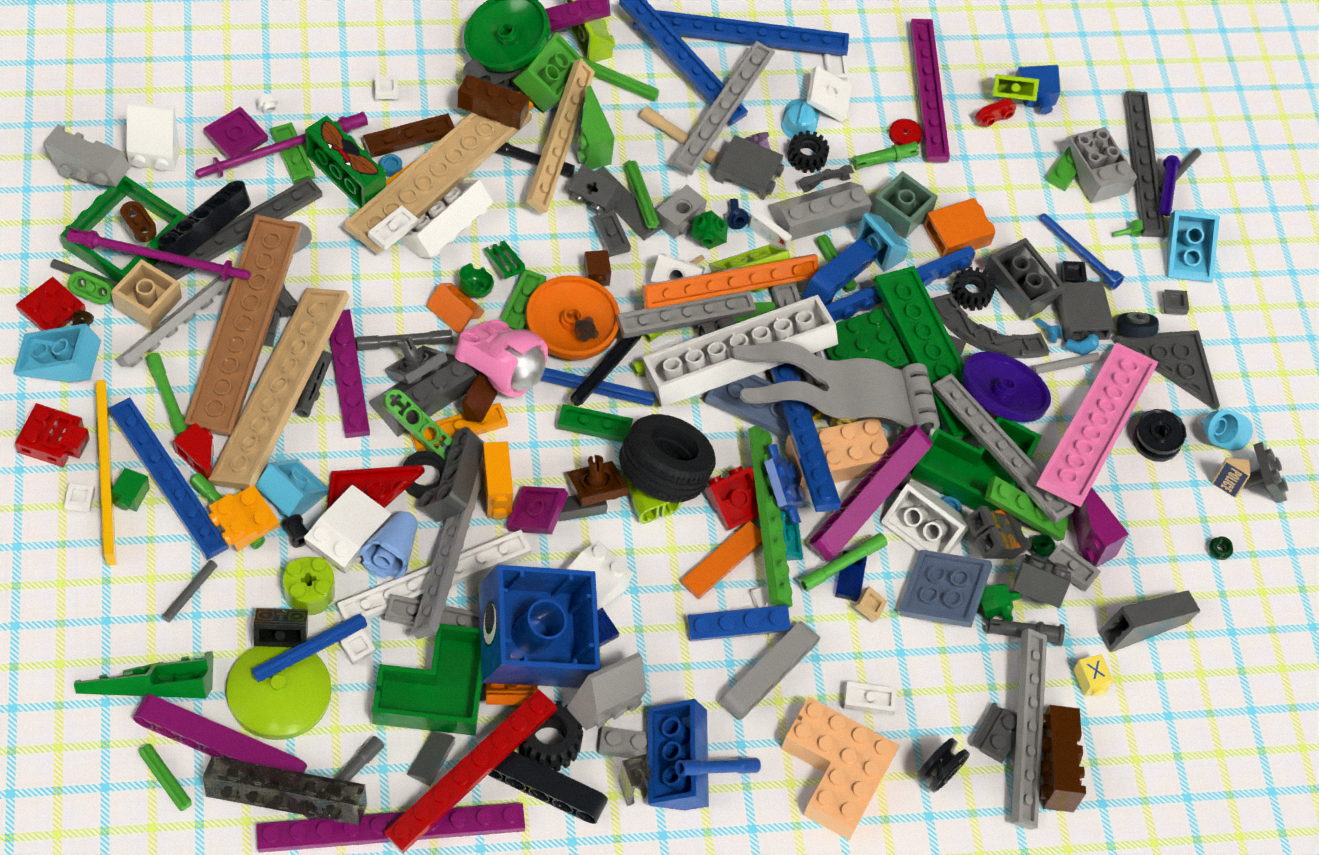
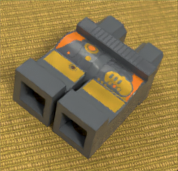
M980 506L965 518L973 537H977L975 542L983 559L1008 558L1013 560L1032 547L1029 538L1023 535L1021 520L1004 512V510L990 511L988 506ZM975 523L979 524V526L981 527L979 530L977 529ZM985 544H987L991 549L987 550Z

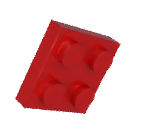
M51 277L16 304L17 310L40 331L64 327L72 321V313L74 311L86 310L85 304L54 277Z

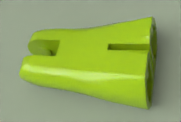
M622 471L635 511L641 523L646 524L658 519L659 513L661 517L671 515L681 507L682 502H665L643 493L627 479Z

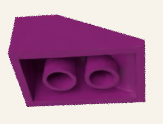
M1091 487L1081 507L1073 503L1070 504L1074 507V511L1071 514L1079 551L1086 561L1097 568L1117 556L1129 533Z

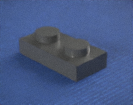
M615 210L593 216V223L605 250H608L609 257L630 252L631 245Z

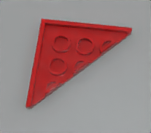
M423 465L331 471L327 510L351 485H354L385 508L425 472Z

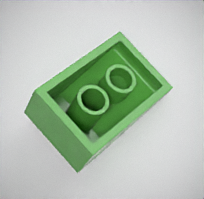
M555 32L548 40L543 51L532 62L521 69L513 82L545 112L561 99L574 61L581 58L586 64L587 62L558 32Z
M587 86L581 134L578 136L579 150L576 153L579 163H583L589 169H595L611 165L615 137L592 87Z

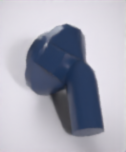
M730 199V212H727L726 215L727 223L732 229H741L748 223V213L744 209L739 208L738 199Z

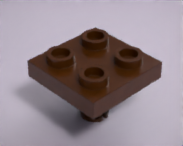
M594 455L595 462H593L592 456L588 458L589 467L566 472L567 481L581 506L594 505L598 502L628 495V486L613 461L603 463V457L600 455Z

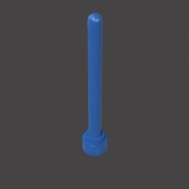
M1043 213L1040 215L1039 219L1104 276L1105 284L1110 289L1115 290L1123 282L1125 276L1118 270L1114 271L1107 268L1047 214Z

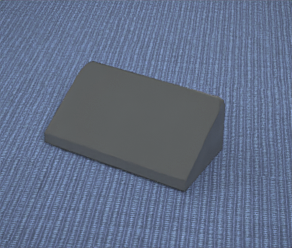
M576 495L568 496L558 520L560 522L606 514L608 505L606 501H602L594 505L581 506Z
M432 731L407 775L431 786L455 745V737Z

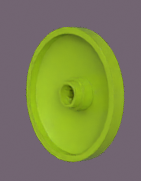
M256 646L242 655L233 666L227 681L228 705L239 725L255 736L270 740L294 738L312 729L326 713L331 700L330 675L326 665L316 653L261 682H257L254 679L251 670L294 647Z

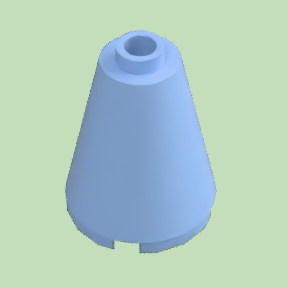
M397 512L363 545L359 554L364 558L363 565L371 573L384 579L387 576H395L393 580L404 576L408 569L418 526L414 515L410 512Z

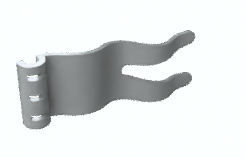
M783 341L757 345H735L733 347L732 355L736 359L751 362L777 361L790 363L804 369L828 388V391H824L802 381H786L765 387L744 388L741 390L740 399L745 403L762 404L782 400H797L808 403L822 413L839 419L882 417L891 419L908 428L915 424L920 427L928 422L931 423L932 429H938L940 426L927 367L924 364L913 363L899 370L882 361L868 358L840 361L826 360L814 355L800 345ZM915 374H919V375H920V376H915V377H912V378H911L912 375H915Z

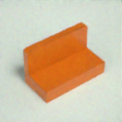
M440 283L427 303V307L457 333H462L471 319L481 318L484 313L480 306L464 295L453 283Z

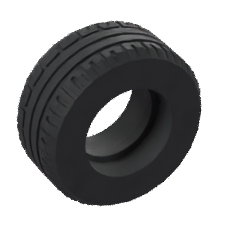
M651 414L635 421L619 451L620 465L627 479L643 493L665 502L679 503L696 498L701 494L716 465L713 447L700 430L682 419L664 414Z

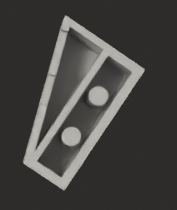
M60 124L55 127L43 142L58 167L59 173L66 178L71 177L85 182L89 181L100 185L116 187L131 168L122 151L97 140L94 143L83 139L84 135L79 132L75 135L65 131V126Z

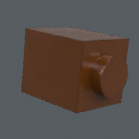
M608 250L585 251L583 264L585 277L598 282L602 286H610L611 267Z

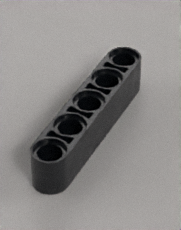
M239 180L228 183L163 234L158 240L161 251L189 256L248 209L251 201L245 183Z
M515 751L488 774L498 781L591 824L597 823L608 802V798L598 790Z

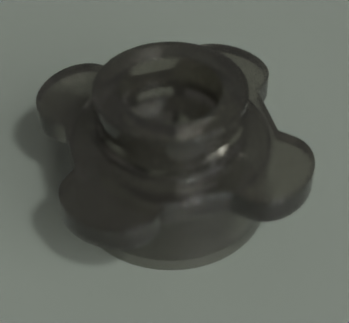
M590 316L585 317V320L578 319L575 322V334L584 342H587L589 338L595 339L599 335Z

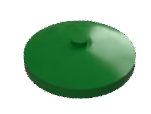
M487 0L469 18L464 32V44L472 60L478 59L486 70L499 73L514 71L532 62L543 51L550 36V19L544 6L538 0Z

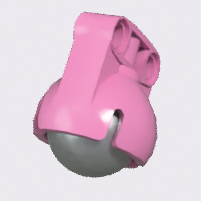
M490 320L460 333L454 357L458 361L467 363L487 375L488 381L497 391L507 397L515 398L526 393L542 378L548 357V347L539 335L530 330H513L503 321Z

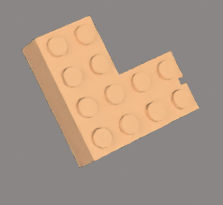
M808 696L797 719H795L787 733L781 748L825 772L807 805L804 816L850 841L900 745Z

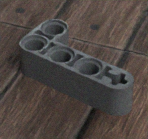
M474 59L463 67L462 82L468 74L511 89L517 86L513 80L522 68L510 72H491L486 70L478 59Z
M468 427L461 428L453 437L439 486L426 491L419 499L418 506L436 522L458 515L468 506L483 455L484 443Z

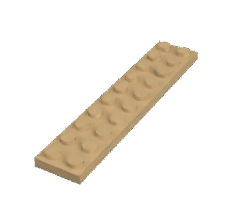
M528 112L520 130L532 120L530 112ZM471 113L345 221L344 229L375 253L379 254L383 249L368 237V231L401 205L419 219L513 137L519 129Z
M306 288L208 479L212 485L240 489L252 487L253 484L254 486L256 485L350 297L347 291Z

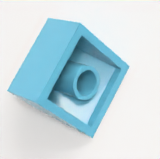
M865 213L861 220L856 241L862 238L879 252L874 262L885 272L905 260L909 247L905 240L900 238L894 232L892 226L885 222L881 216Z
M298 459L269 463L255 485L262 492V496L272 501L278 507L279 512L286 517H291L295 514L303 515L329 494V488Z

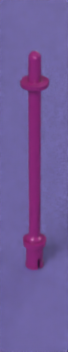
M363 111L348 117L341 116L337 121L346 134L350 133V130L368 125L367 117ZM306 133L223 161H219L217 157H214L213 164L197 169L195 175L198 178L217 173L219 177H223V170L306 143Z
M70 227L67 232V242L86 245L88 249L92 250L100 246L222 274V280L224 281L228 280L230 276L241 279H249L251 277L250 271L232 267V261L226 260L224 265L103 238L94 230L88 232Z

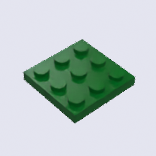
M883 308L836 323L838 344L825 349L829 359L833 361L868 358L882 361L899 370L909 365V360Z

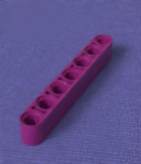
M917 424L910 426L841 503L840 510H835L811 537L809 544L825 561L833 559L931 448L933 441Z
M150 694L144 696L132 717L137 724L288 790L296 789L307 768V764L303 760Z

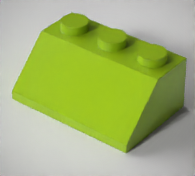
M565 0V3L573 2L576 0ZM604 19L570 26L586 59L597 62L612 58L615 40L612 35H609Z
M768 244L709 263L712 272L788 259L790 254L789 250ZM765 287V288H760V289H754L753 291H754V292L762 291V290H765L767 287Z

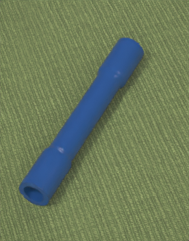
M756 757L733 760H678L675 764V772L678 776L736 772L739 774L758 773L761 769V762Z

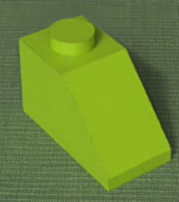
M996 74L993 96L1036 101L1039 79Z

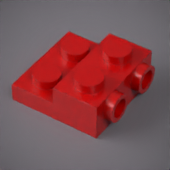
M739 466L729 471L730 476L722 479L720 475L709 480V486L704 488L713 510L717 509L727 531L759 517L754 472L751 467L743 470L742 466Z

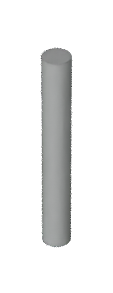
M1096 352L1033 365L1032 370L1037 374L1098 362L1100 361V356Z

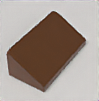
M481 372L477 374L462 400L464 419L466 421L482 422L497 396V391Z

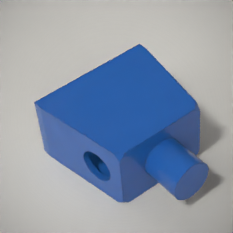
M1058 65L1018 67L1016 77L1039 79L1037 100H1023L1025 106L1039 107L1041 114L1052 112V106L1056 105L1060 95Z

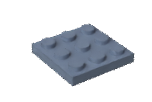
M921 550L899 608L900 615L971 628L992 569L991 561Z

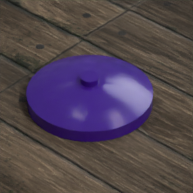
M978 352L971 355L962 368L961 378L966 390L981 406L1000 417L1017 422H1033L1042 418L1051 404L1050 391L1042 378L1030 367L1010 356L996 352Z

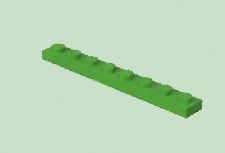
M755 425L749 428L748 432L770 603L774 605H788L789 608L793 606L792 588L789 581L790 570L786 558L787 547L783 535L784 525L764 463L770 460L767 446L772 445L773 441L769 432Z

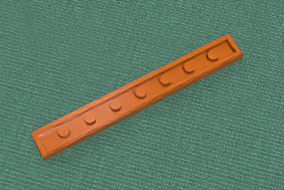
M810 254L642 285L644 308H657L812 279L819 271L818 255Z

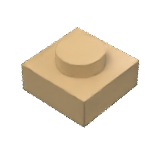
M868 586L862 591L854 607L870 621L874 622L880 617L887 601Z

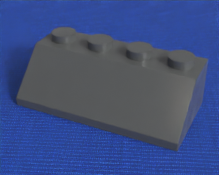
M446 353L448 361L441 364V368L437 371L426 373L415 384L399 382L370 400L369 404L395 435L399 437L408 430L383 407L382 397L386 392L395 389L402 391L430 417L467 393L476 377V373L467 363L458 361L454 355ZM397 396L389 397L392 400L391 406L398 405L402 410L408 407L407 404L401 407L397 403ZM414 411L407 412V422L415 424L418 419L417 414Z

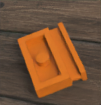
M486 683V705H522L538 690V686Z

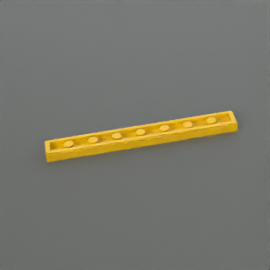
M101 380L96 383L103 552L106 564L111 566L117 565L114 502L111 493L113 481L108 410L109 399L106 380Z

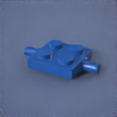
M777 444L769 445L767 449L770 460L764 463L778 507L784 508L788 512L791 525L799 524L801 520L797 509L806 505L804 502V490L799 486L796 478L798 476L797 468L791 461L783 460L780 457Z

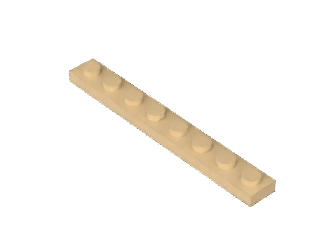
M581 58L573 63L526 198V202L540 214L548 211L585 103L586 88L591 85L595 71Z

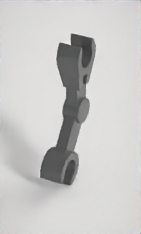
M844 165L840 169H825L818 175L803 177L799 182L805 193L811 191L824 180L841 177L843 181L851 179L849 173L855 172L851 165Z

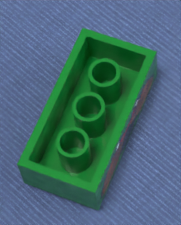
M326 115L305 129L307 157L359 209L386 187L387 173L384 167L375 163L366 150H362L357 145L355 139L350 135L348 136L342 130L338 122H333Z

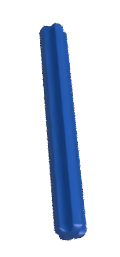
M545 367L544 374L540 380L578 389L588 377ZM603 381L593 392L647 406H653L655 401V393L606 381Z
M358 614L253 668L251 672L257 682H261L366 628L367 622L365 617Z

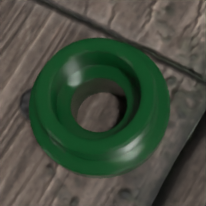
M1041 534L1033 539L1031 550L1032 553L1045 557L1051 555L1056 546L1054 540L1049 535Z
M1224 536L1216 537L1209 544V552L1216 559L1226 560L1233 553L1232 542Z

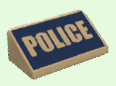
M1225 458L1214 476L1212 484L1227 494L1237 497L1250 477L1249 460Z

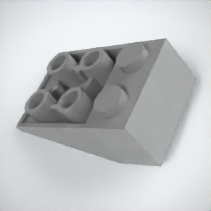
M1106 127L1068 136L1081 187L1091 203L1129 193L1137 176Z

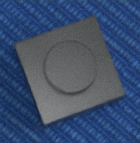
M1165 289L1162 294L1164 313L1187 315L1189 311L1187 291Z

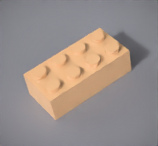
M879 418L817 430L834 483L865 477L890 449ZM789 435L784 448L787 460L791 461L797 468L798 476L796 478L799 486L803 490L808 489L792 437Z

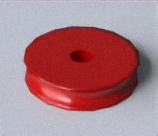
M898 119L891 125L889 137L898 146L914 141L919 144L922 137V129L911 119Z

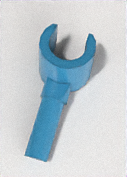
M1040 318L1035 319V323L1048 332L1049 342L1056 343V337L1063 339L1060 326H1050Z

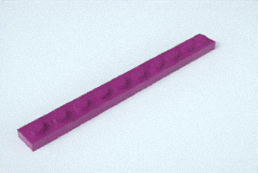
M523 803L452 808L418 840L525 832ZM405 812L257 824L258 853L391 842L384 832Z

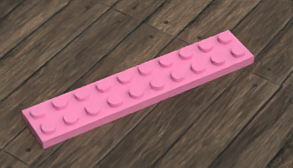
M1116 342L1036 486L1079 507L1082 506L1150 380L1158 361Z

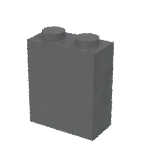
M1103 281L1064 282L1063 284L1066 286L1065 291L1054 300L1064 341L1067 342L1068 338L1082 341L1089 334L1097 335L1099 340H1108L1114 330V323Z

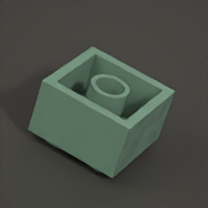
M902 171L875 197L871 213L881 216L896 232L907 238L926 219L927 213L933 211L938 196Z

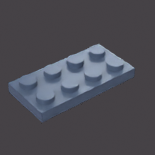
M751 375L709 390L705 398L706 403L787 439L791 435L780 401L755 404L745 403L740 399L741 390L744 388H759L774 384L761 377Z

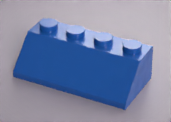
M696 699L649 707L648 805L684 811L709 807L708 774L678 776L675 772V764L678 760H708L707 709Z

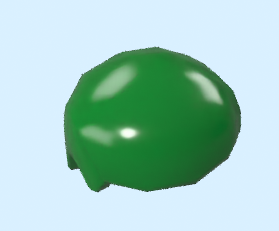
M472 263L461 267L458 282L459 288L464 295L471 298H483L491 293L494 287V280L484 267L475 269Z

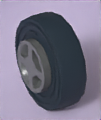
M1128 312L1121 314L1117 319L1118 332L1129 337H1152L1157 334L1159 329L1158 318L1147 313Z

